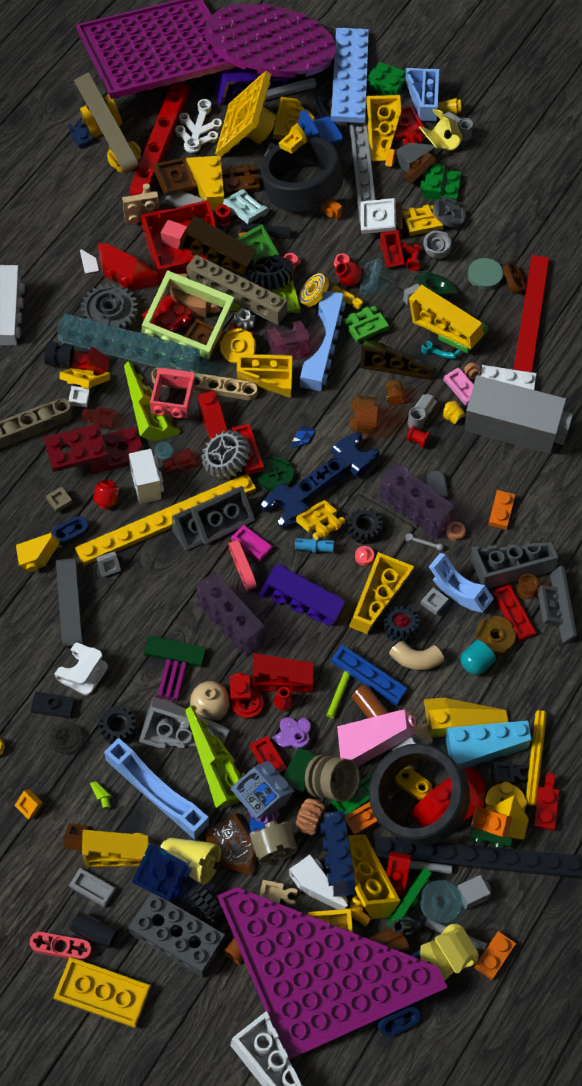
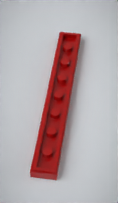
M531 256L513 370L532 373L549 257Z

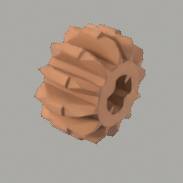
M306 799L297 815L296 829L302 833L314 835L320 827V822L323 820L325 804L315 799Z

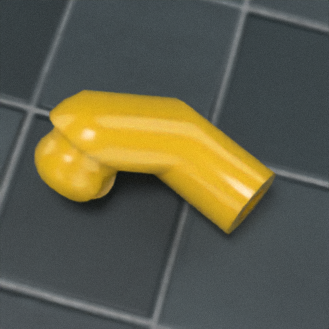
M354 895L349 902L351 917L367 927L372 918L363 912V904L359 896Z

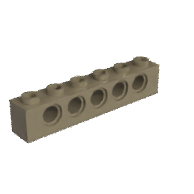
M195 255L186 267L188 279L233 296L235 304L251 310V312L277 325L287 314V299L198 255Z

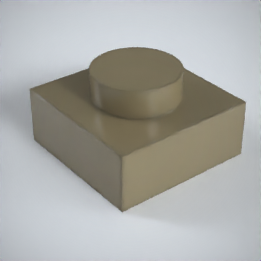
M62 487L46 495V500L56 513L73 504L71 498Z

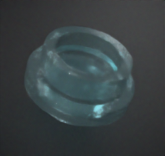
M161 442L155 447L154 454L160 460H167L173 455V448L170 444Z

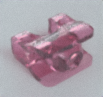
M301 320L293 322V330L288 333H281L275 327L267 329V339L273 355L292 356V359H296L310 354L307 344L309 334Z

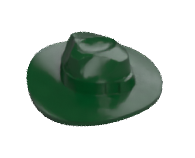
M421 272L417 275L419 286L422 284L442 298L446 295H457L455 286L443 276L430 272Z

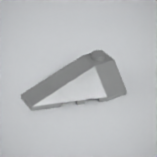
M153 697L139 742L158 748H165V746H177L178 748L196 746L186 715V709L172 702ZM198 715L202 721H207L209 724L207 729L213 737L217 735L224 745L229 729Z

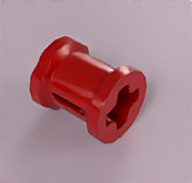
M222 204L215 208L217 216L215 219L216 225L222 228L229 226L231 223V218L229 217L231 210L227 205Z
M413 425L408 432L406 441H413L424 448L430 433H424Z

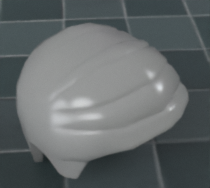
M431 231L424 238L423 245L425 251L431 258L442 259L452 249L451 238L446 232Z

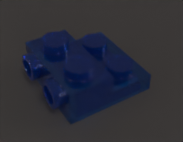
M149 843L132 883L167 901H172L182 893L183 887L180 885L183 878L187 879L191 873L192 867L189 866L191 861L175 852H169L153 843Z

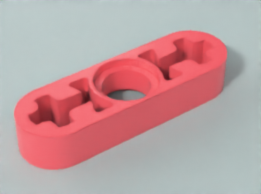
M239 540L229 542L231 555L246 591L256 589L255 578Z
M36 932L30 938V946L38 954L65 959L72 957L81 961L88 960L92 954L89 942L83 939L45 932ZM42 938L43 942L50 944V939H53L51 941V950H48L49 947L45 944H41L40 948H37L34 942ZM59 941H64L67 944V948L63 952L55 950V945ZM71 943H74L73 947L76 949H80L81 946H84L87 952H83L82 955H79L77 950H72V954H69L71 950Z

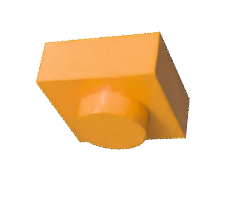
M30 789L23 791L15 806L27 819H31L35 816L43 802Z

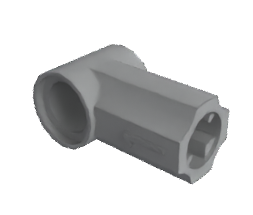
M448 111L444 114L456 121L463 136L462 141H468L472 138V120L468 118L461 119Z
M423 394L415 407L410 409L407 422L410 429L413 425L418 430L423 428L425 420L437 403L433 396Z

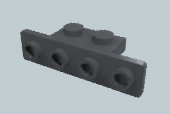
M559 566L550 573L552 587L541 585L537 588L543 623L558 625L562 643H567L575 638L577 634L564 566Z

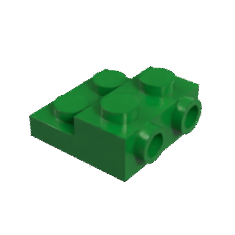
M379 62L367 78L366 89L384 96L399 95L406 83V71Z
M431 164L423 172L422 178H425V181H421L420 191H423V198L439 200L442 197H447L457 201L461 172L444 170L445 165Z

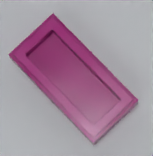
M245 525L231 537V541L239 540L242 549L259 562L273 550V546Z

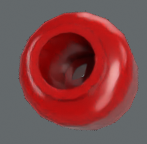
M101 480L95 486L94 502L101 509H110V507L115 506L118 503L119 487L114 481Z

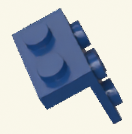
M306 110L300 112L298 124L305 136L318 137L327 140L331 144L342 141L343 137L334 121H331V117L312 121Z

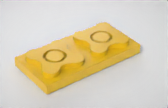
M70 957L53 998L62 1003L136 1028L151 985Z

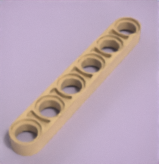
M155 368V369L152 371V382H153L154 384H155V380H156L155 376L157 375L158 368ZM195 373V379L199 380L200 384L195 385L194 392L207 393L215 390L218 396L243 400H253L257 396V386L253 382ZM215 382L218 384V387L210 388L208 385ZM162 385V387H168V388H174V389H180V390H187V389H188V388H181V387H174V386ZM229 385L236 387L234 391H228L226 388ZM247 388H252L254 392L252 394H247L244 392V390Z

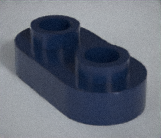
M76 516L56 526L52 530V534L59 540V545H66L87 533L88 522L84 517Z
M410 1004L379 1018L377 1027L384 1036L392 1037L416 1025L420 1019V1012L414 1004Z

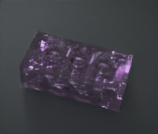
M397 462L381 476L379 496L384 502L390 503L398 513H403L413 524L420 526L427 535L433 536L435 539L447 529V526L452 522L455 507L453 504Z
M215 571L196 584L198 607L209 614V618L214 625L218 624L223 635L234 642L233 645L238 652H243L247 657L265 643V626Z

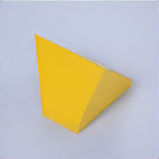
M514 795L489 808V810L512 817L508 837L524 839L529 819Z

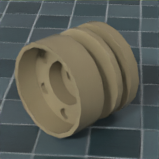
M320 754L315 756L306 768L305 786L313 797L346 802L352 799L359 788L360 772L357 764L351 759Z

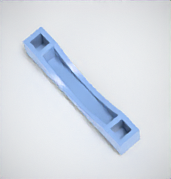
M327 291L322 294L323 298L319 301L318 315L324 324L326 336L319 350L304 362L300 376V388L321 391L322 386L327 383L328 374H326V370H330L332 361L329 357L334 354L335 345L333 341H337L339 330L336 329L337 326H341L342 316L340 313L344 312L346 301H343V293Z
M118 738L104 752L106 761L194 840L209 826V818L206 814L161 781L121 739Z

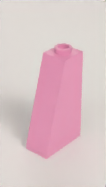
M403 709L337 726L340 758L351 759L359 767L415 735L414 727L416 722L414 716Z

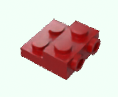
M167 295L161 300L151 324L177 333L181 328L191 323L192 312L181 302L176 303L174 299ZM149 309L142 314L143 320L145 319Z

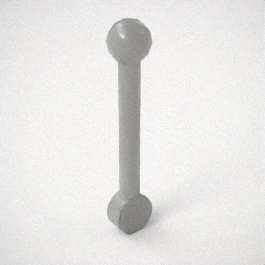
M412 534L406 535V541L422 543L435 547L438 551L444 549L443 544H435L413 537Z

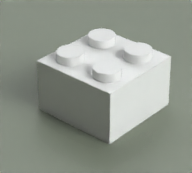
M151 449L130 453L131 474L139 504L161 500V492H164L162 474L158 469L157 456H153Z

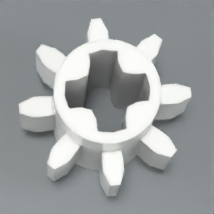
M241 309L238 313L234 312L233 323L237 325V328L246 331L250 327L253 328L255 315H251V310Z

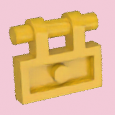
M423 205L422 208H408L407 211H402V218H405V225L409 236L443 230V224L432 213L433 205Z
M325 500L296 517V522L306 531L310 532L314 529L317 531L313 534V538L316 540L327 537L331 531H337L341 528V525L346 523L344 517L338 519L335 517L337 510Z

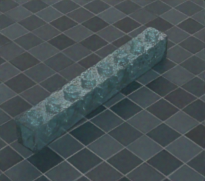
M65 313L57 324L58 341L87 349L94 347L102 353L158 368L196 373L200 366V349Z

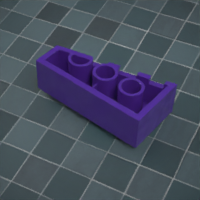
M235 67L231 70L219 71L214 89L219 106H223L225 102L236 98L261 74H258L257 70L248 67L246 70ZM271 76V84L268 89L286 85L288 78Z
M278 564L275 565L258 595L262 598L269 596L278 605L281 603L288 604L291 610L297 613L307 612V617L328 626H332L345 603L339 595L324 590L321 585L313 584L304 576L295 574L286 566Z

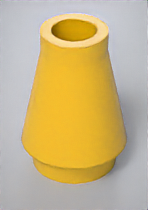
M454 98L438 102V110L443 113L448 111L458 115V113H462L461 99Z

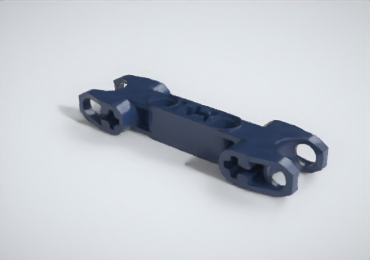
M360 432L344 437L332 447L330 452L334 455L333 458L329 459L292 488L286 482L277 486L262 502L261 509L264 512L275 508L283 509L285 514L278 521V527L282 530L297 523L296 517L310 508L307 505L309 502L317 498L341 480V478L348 473L358 478L367 472L379 458L380 451L377 448L368 452L358 451L356 447L363 440V435Z

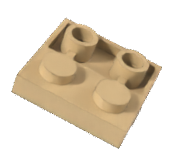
M147 183L143 185L142 194L122 197L126 225L141 222V215L159 211L157 191L151 192L150 185Z

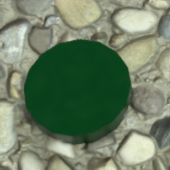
M272 457V459H266L262 462L264 471L257 473L258 482L261 487L272 492L273 489L284 482L289 486L292 485L294 470L289 461L280 457Z

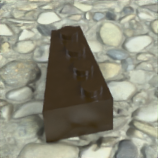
M195 215L185 229L178 248L182 251L188 249L192 251L191 253L194 256H205L212 263L220 262L222 267L244 275L256 254V250L251 246L245 245L234 236L224 233L220 228L210 225L204 219L198 218Z

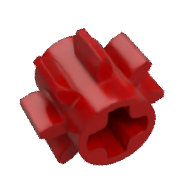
M417 129L405 133L406 138L403 139L404 145L408 143L422 144L421 141L425 138L422 132H417Z

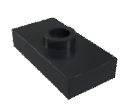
M35 692L31 713L71 719L75 698Z

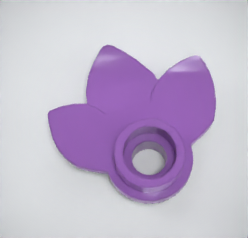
M305 717L298 720V722L292 718H283L280 721V730L282 732L273 736L272 739L283 748L292 746L295 749H298V747L304 749L310 740L308 735L311 729L310 722Z

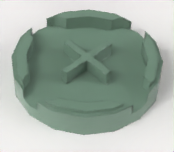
M480 258L473 261L468 269V280L473 286L476 285L482 290L496 288L503 277V270L500 264L489 258Z

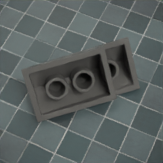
M239 486L172 516V531L186 551L201 543L207 544L243 525L255 521L243 486Z

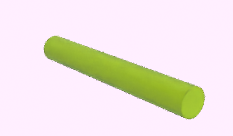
M345 671L326 715L331 719L335 717L351 677Z

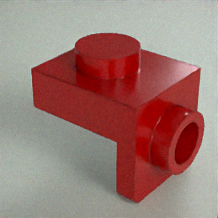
M236 673L230 676L231 701L251 700L250 675Z

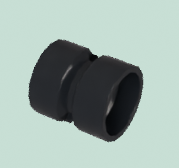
M48 341L44 352L45 365L56 366L59 364L61 367L71 368L74 345L63 343L60 346L58 342Z

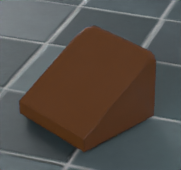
M69 823L64 836V848L82 851L83 830H89V826Z

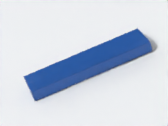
M343 644L330 661L396 706L408 690L407 687Z

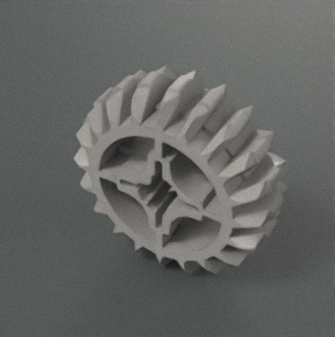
M230 429L228 432L223 430L221 434L216 433L215 438L210 437L211 441L206 443L207 448L202 449L204 454L201 456L206 471L209 474L211 473L213 477H218L222 480L224 478L230 479L231 475L236 476L238 471L242 472L241 468L247 466L246 461L250 460L248 455L251 453L250 445L246 438L239 432H234Z

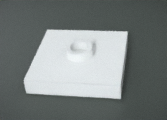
M395 198L361 202L362 234L396 230Z

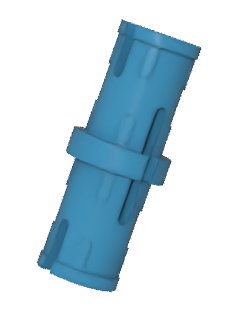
M296 538L295 550L312 551V553H316V551L333 553L334 540Z

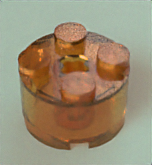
M356 395L355 398H351V411H354V416L350 417L349 428L353 429V432L375 434V429H372V427H376L378 406L374 404V401H378V397Z

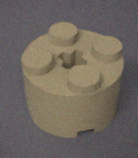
M272 821L265 824L264 829L256 830L249 834L259 864L273 863L272 859L277 858L281 861L297 852V843L289 822L277 824V821Z

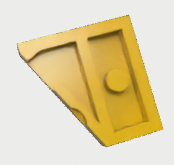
M70 368L60 372L59 379L67 381L68 384L81 385L84 389H91L92 386L109 381L110 373L105 372L97 376L91 370Z

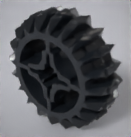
M276 254L273 256L262 255L260 258L256 257L246 270L248 281L270 291L289 285L294 274L291 261L286 257L276 256Z

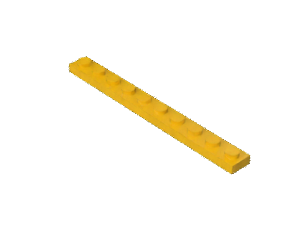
M242 475L77 546L75 550L83 566L97 561L99 556L114 551L118 552L171 529L172 516L239 486H243L246 496L256 492V488L249 475Z

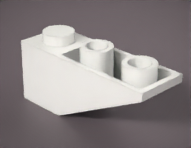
M309 855L289 869V876L301 892L338 910L347 909L348 900L346 896L333 897L332 886H328L327 876L323 873V867L317 859H313Z

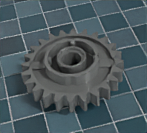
M106 283L104 288L99 285L98 290L92 288L93 293L87 292V297H83L80 309L82 320L85 321L86 326L90 325V330L96 328L97 333L103 331V334L106 335L109 331L113 335V332L116 331L120 334V329L126 331V326L131 327L132 321H136L135 316H138L136 297H133L132 292H128V288L122 290V285L116 288L115 284L109 287L108 283Z

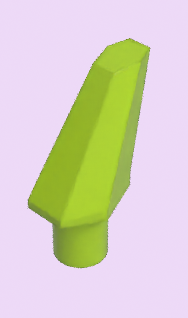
M91 782L90 785L97 800L101 801L103 810L110 809L109 799L112 798V795L98 782Z

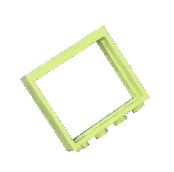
M167 270L143 321L142 333L149 335V338H157L166 345L172 344L181 351H189L197 357L201 356L209 359L233 307L234 297ZM168 286L223 307L207 345L151 324Z

